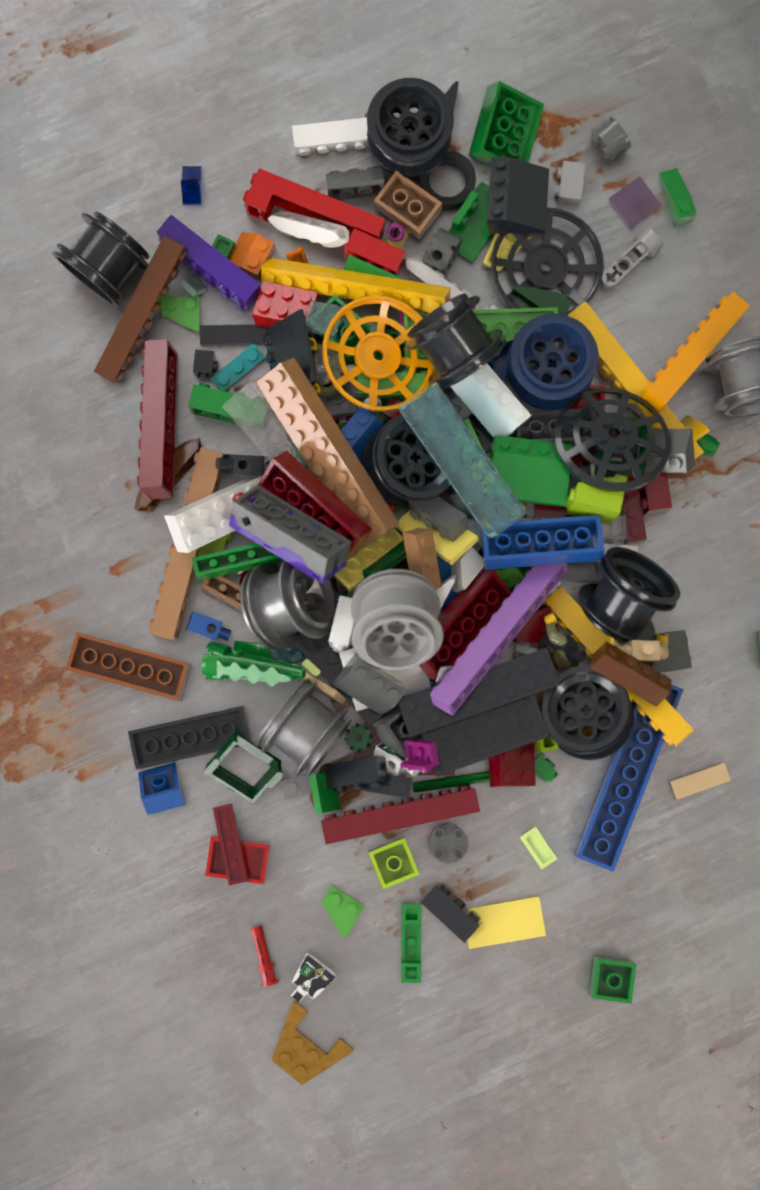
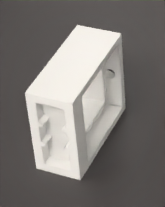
M344 596L339 597L329 637L330 647L338 653L350 649L354 628V620L351 615L352 598Z

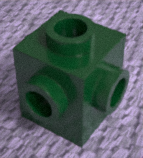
M356 723V727L351 726V729L346 730L344 740L350 746L349 750L361 753V749L366 750V746H371L373 735H370V730H367L368 726ZM356 734L362 735V740L360 742H357L355 740Z

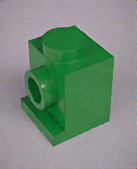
M540 752L535 757V774L543 782H552L558 776L557 771L554 769L556 765L549 758L544 759L545 754Z

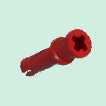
M261 925L250 928L259 961L257 969L261 973L263 981L261 985L262 987H267L279 983V980L275 976L273 968L275 964L270 960L263 926Z

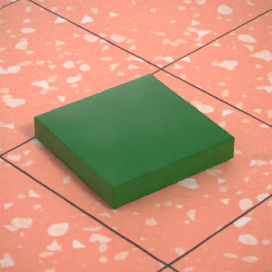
M325 772L309 775L316 814L341 809L338 793H335L333 789H327Z

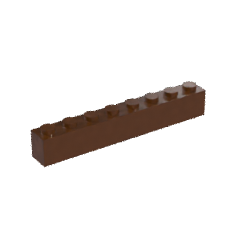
M163 236L94 370L95 373L112 383H119V381L124 379L126 375L125 369L128 364L130 365L133 362L136 348H139L143 343V335L145 331L150 329L153 323L151 320L153 315L159 312L162 298L166 297L169 293V285L172 280L176 279L180 263H183L188 256V247L168 236Z

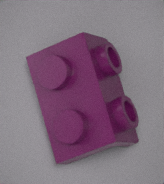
M417 739L404 741L408 760L400 763L401 768H408L409 771L420 770L422 773L432 771L433 767L440 765L438 749L434 741Z

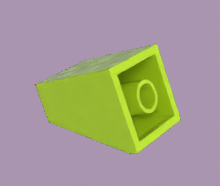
M627 476L605 478L604 481L626 482ZM579 482L574 489L571 488L570 494L567 495L566 514L576 517L600 515L601 523L611 525L621 512L625 491H605Z

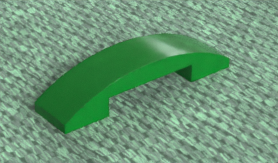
M402 904L401 983H421L422 904Z

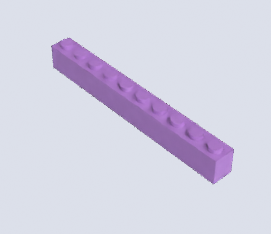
M567 563L538 565L527 571L523 581L515 586L513 593L503 601L502 607L492 615L486 627H483L477 638L469 643L467 650L462 656L457 658L453 668L445 673L441 683L433 688L430 696L435 706L452 716L456 713L567 573Z

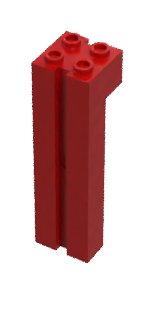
M260 168L257 174L254 173L252 175L250 190H246L243 196L247 215L268 223V218L271 216L274 207H278L293 213L345 226L349 231V237L354 228L379 240H382L385 233L386 219Z

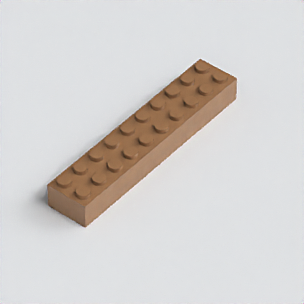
M295 358L279 363L257 381L256 384L315 477L373 529L361 546V549L398 526L399 522Z
M202 447L199 452H196L194 457V463H196L195 470H191L189 476L190 488L186 489L184 494L185 506L219 490L223 469H216L215 462L218 457L223 458L224 454L222 452ZM171 544L169 550L170 562L166 563L164 568V574H166L165 581H161L159 586L160 599L159 601L156 600L154 605L155 618L151 619L148 630L151 631L150 634L152 636L178 642L195 579L192 558L198 557L200 547L189 553L178 552L175 544Z

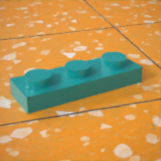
M253 343L211 377L210 380L217 389L221 387L229 390L261 364L266 357Z

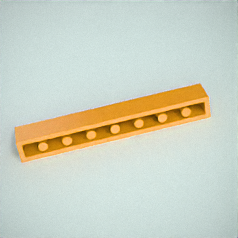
M734 291L728 297L726 295L723 296L718 302L720 307L718 309L714 307L707 315L710 318L708 320L703 319L697 326L699 331L697 333L693 331L686 339L688 341L687 345L683 343L676 351L678 355L676 357L672 355L665 363L668 367L665 370L661 368L654 376L656 380L654 382L650 380L643 388L646 392L641 398L650 403L658 412L661 411L706 356L750 307Z

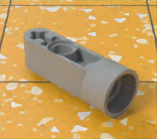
M645 227L634 237L635 243L603 273L600 284L604 289H613L647 256L653 257L664 246L661 238L651 228ZM625 263L628 269L621 270L618 264ZM615 272L616 275L613 280L607 282L606 279L610 278Z

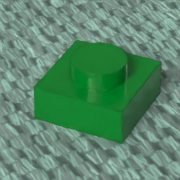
M218 234L212 247L228 259L235 246V242Z

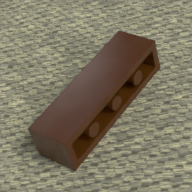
M607 641L592 655L591 669L654 706L659 705L671 693L672 679Z

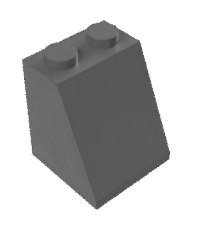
M679 630L659 633V635L669 634V655L667 659L660 660L658 665L649 666L660 673L692 668L686 631ZM657 634L650 641H657Z

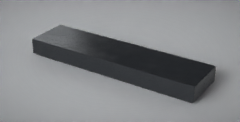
M255 324L200 325V345L263 344V336L269 328Z

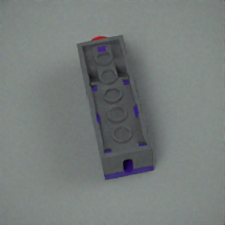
M257 485L246 493L240 492L233 497L229 526L323 584L347 565L351 546L350 540L261 486Z

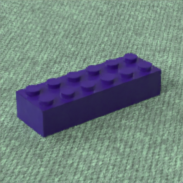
M171 214L157 230L158 240L161 242L165 235L188 247V256L182 264L187 263L191 266L190 270L197 276L201 274L206 278L205 282L211 287L216 286L220 289L219 293L226 299L230 297L235 301L234 305L249 312L256 304L261 288L260 284Z

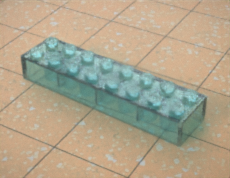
M436 382L398 408L489 539L499 535L527 514L524 507Z

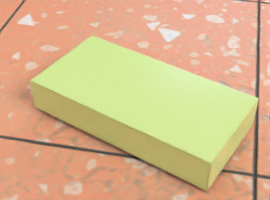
M305 659L301 667H305L306 672L317 679L320 676V670L311 661Z
M536 826L519 837L541 870L558 859Z

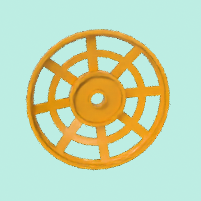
M386 296L362 297L348 303L339 310L326 329L322 350L324 366L328 377L341 395L362 408L383 412L397 410L414 402L430 385L429 377L435 371L430 360L417 359L416 349L410 350L411 358L401 357L399 345L404 341L408 343L411 339L407 334L413 326L406 330L398 322L387 318L388 307L391 306L404 312L415 322L414 325L423 318L409 305ZM365 304H381L379 316H367L357 320L351 310ZM345 315L350 326L343 333L340 343L329 341L335 324ZM378 322L376 332L366 335L361 328L363 324ZM385 324L395 328L401 335L393 339L388 334H385ZM353 330L360 339L356 348L345 346L346 340ZM328 349L338 352L339 364L344 375L337 380L334 378L329 366ZM379 351L382 354V360H376L373 352ZM344 354L354 356L357 366L350 371L346 367ZM399 365L410 366L407 375L400 381L394 372L398 369ZM416 367L428 368L422 385L412 394L406 385L413 377ZM362 372L370 378V388L361 385L354 377ZM388 377L394 387L389 389L377 390L378 379ZM350 382L357 389L369 394V404L356 400L346 393L341 386ZM399 391L406 398L403 402L395 405L377 406V396L390 395Z

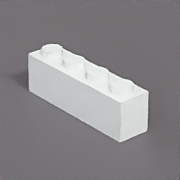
M367 117L292 126L295 154L301 156L309 155L312 152L323 154L330 150L345 151L347 148L364 149L368 146Z

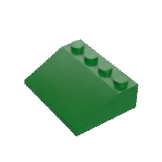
M501 81L488 85L468 156L491 165L492 158L511 157L529 162L544 104Z
M502 435L494 436L490 448L488 497L561 507L566 506L570 472L560 461L554 442ZM562 443L565 451L572 448V444Z

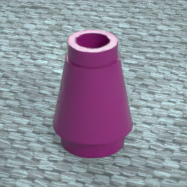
M393 223L387 228V237L390 241L400 242L404 238L405 229L401 224ZM397 230L401 232L400 236H397Z

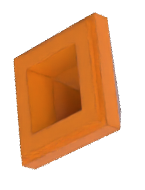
M302 246L285 254L288 261L308 263Z

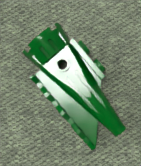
M235 640L234 649H232L231 646L211 641L206 646V648H209L208 653L203 654L202 674L207 676L206 680H227L230 677L233 681L240 679L249 680L252 684L264 682L273 687L278 682L304 679L306 676L305 667L271 659V649L261 643Z

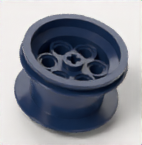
M545 314L530 320L517 332L511 345L508 359V376L514 391L525 403L537 409H562L572 398L588 391L599 361L596 341L585 325L567 315ZM560 342L563 347L560 349L556 348L553 343ZM542 346L544 351L537 352L534 347ZM568 356L575 357L576 362L571 363L567 361L566 358ZM534 363L538 366V369L531 370L528 365ZM555 363V367L549 368L548 364ZM568 374L570 376V380L565 381L560 377V375ZM545 377L549 378L551 380V383H544L541 381V379Z

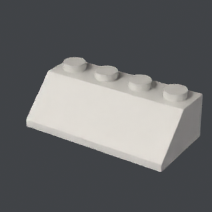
M487 363L467 378L451 386L452 390L493 438L495 435L510 436L531 417L530 413Z

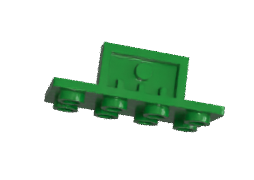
M480 182L475 191H471L452 220L449 232L463 238L458 254L470 262H474L491 236L487 225L489 186L483 182Z

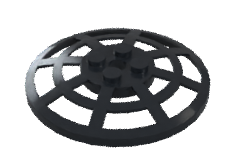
M547 208L546 233H512L517 240L510 249L508 260L497 258L500 244L507 233H500L492 250L491 273L499 294L513 309L521 307L513 302L516 297L511 292L506 295L497 276L496 266L507 267L509 280L513 287L515 285L523 287L533 285L542 290H549L558 286L577 304L576 307L567 311L565 315L574 311L584 302L588 303L597 292L604 270L602 248L592 229L576 215L562 209ZM553 216L568 220L581 230L574 237H571L562 230L552 228ZM544 234L543 243L534 247L527 240L534 235ZM551 234L565 239L567 243L562 248L551 244ZM585 236L589 238L594 248L597 264H585L584 254L578 244ZM520 245L527 251L524 262L513 260L515 252ZM574 248L578 256L579 264H569L566 253ZM549 262L551 269L548 271L543 270L541 263ZM513 268L524 270L527 279L520 285L514 277ZM568 272H579L577 281L571 288L564 279ZM585 272H596L592 289L586 298L582 299L576 291L583 281Z
M614 388L592 389L572 398L560 411L553 432L556 453L565 468L583 483L596 489L612 492L631 491L641 488L654 480L663 470L671 447L667 425L659 412L638 395ZM616 394L622 397L621 400L606 399L597 401L592 395ZM584 398L589 403L580 411L576 418L564 417L567 410L576 401ZM629 398L646 407L654 416L646 417L638 408L628 403ZM610 404L618 405L619 407L617 413H606L601 405ZM626 408L636 413L641 419L636 421L629 419L624 415ZM591 409H594L598 414L594 422L582 420ZM660 423L665 435V449L654 444L655 437L651 424ZM562 424L573 426V439L576 446L568 451H565L561 440ZM579 427L590 429L589 440L581 441ZM647 427L649 441L638 437L637 428ZM609 432H616L619 437H611ZM635 444L646 448L645 452L636 460L631 453ZM594 446L603 454L602 460L592 456L586 449ZM651 452L661 456V461L656 468L643 477L638 466L647 460ZM581 453L590 463L599 467L596 478L578 468L570 458ZM624 456L627 461L626 464L609 463L611 457ZM631 469L635 478L633 481L621 483L604 481L607 470L625 471Z

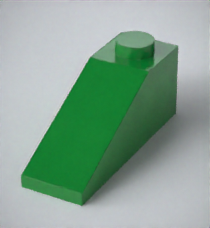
M678 169L660 172L659 177L674 226L692 222L697 213L691 194Z

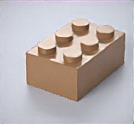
M396 171L375 198L374 207L395 223L401 224L405 230L420 240L442 211V202Z

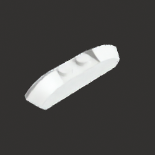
M281 210L268 218L278 231L291 238L295 236L298 239H309L313 243H320L322 246L329 248L342 246L349 241V231L345 226L286 210Z
M405 257L406 274L416 282L451 287L450 299L466 293L468 298L473 297L467 289L464 288L460 291L457 284L444 279L445 276L440 271H434V267L422 261V258Z

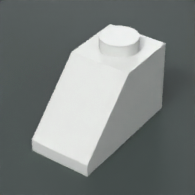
M473 547L451 565L452 575L457 576L452 586L455 593L465 590L484 567V559Z

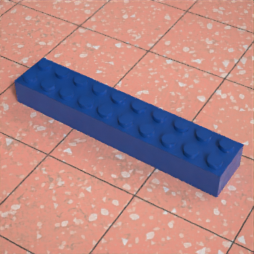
M671 684V693L665 699L676 710L684 689ZM633 702L634 724L632 732L626 743L612 756L574 855L614 872L662 748L664 742L662 737L665 735L660 729L656 731L650 725L651 719L647 715L643 717L636 709L638 705Z

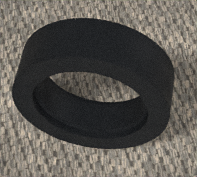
M448 151L437 167L452 165L460 169L466 179L464 189L452 197L438 195L433 191L429 183V177L434 170L420 176L419 180L420 188L442 202L443 211L461 208L471 191H474L476 183L475 169L469 159L458 152Z

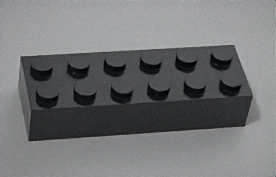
M234 707L128 731L135 769L148 768L218 752L231 737L234 730L251 740L245 707Z

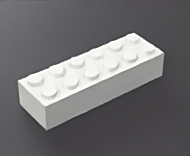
M252 475L165 515L164 517L177 551L189 553L235 531V529L229 526L232 499L237 493H246L257 486L262 476Z

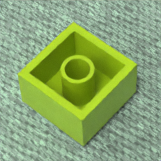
M405 837L368 851L383 889L420 875Z

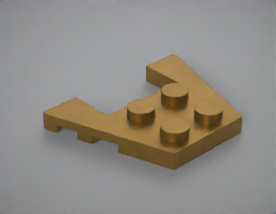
M294 1000L272 1061L303 1085L351 1054L354 1049L341 1038L328 1054L296 1029L308 1011Z

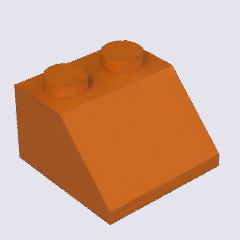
M241 232L228 259L250 277L260 281L261 266L269 257H272L276 249L275 242L256 233Z

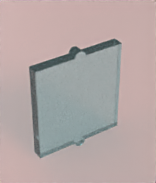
M311 300L308 313L305 314L307 331L325 335L330 321L343 307ZM341 318L335 324L330 337L336 338L339 325L342 324Z

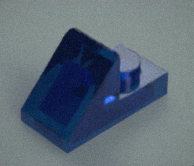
M182 166L181 191L183 205H202L201 166Z

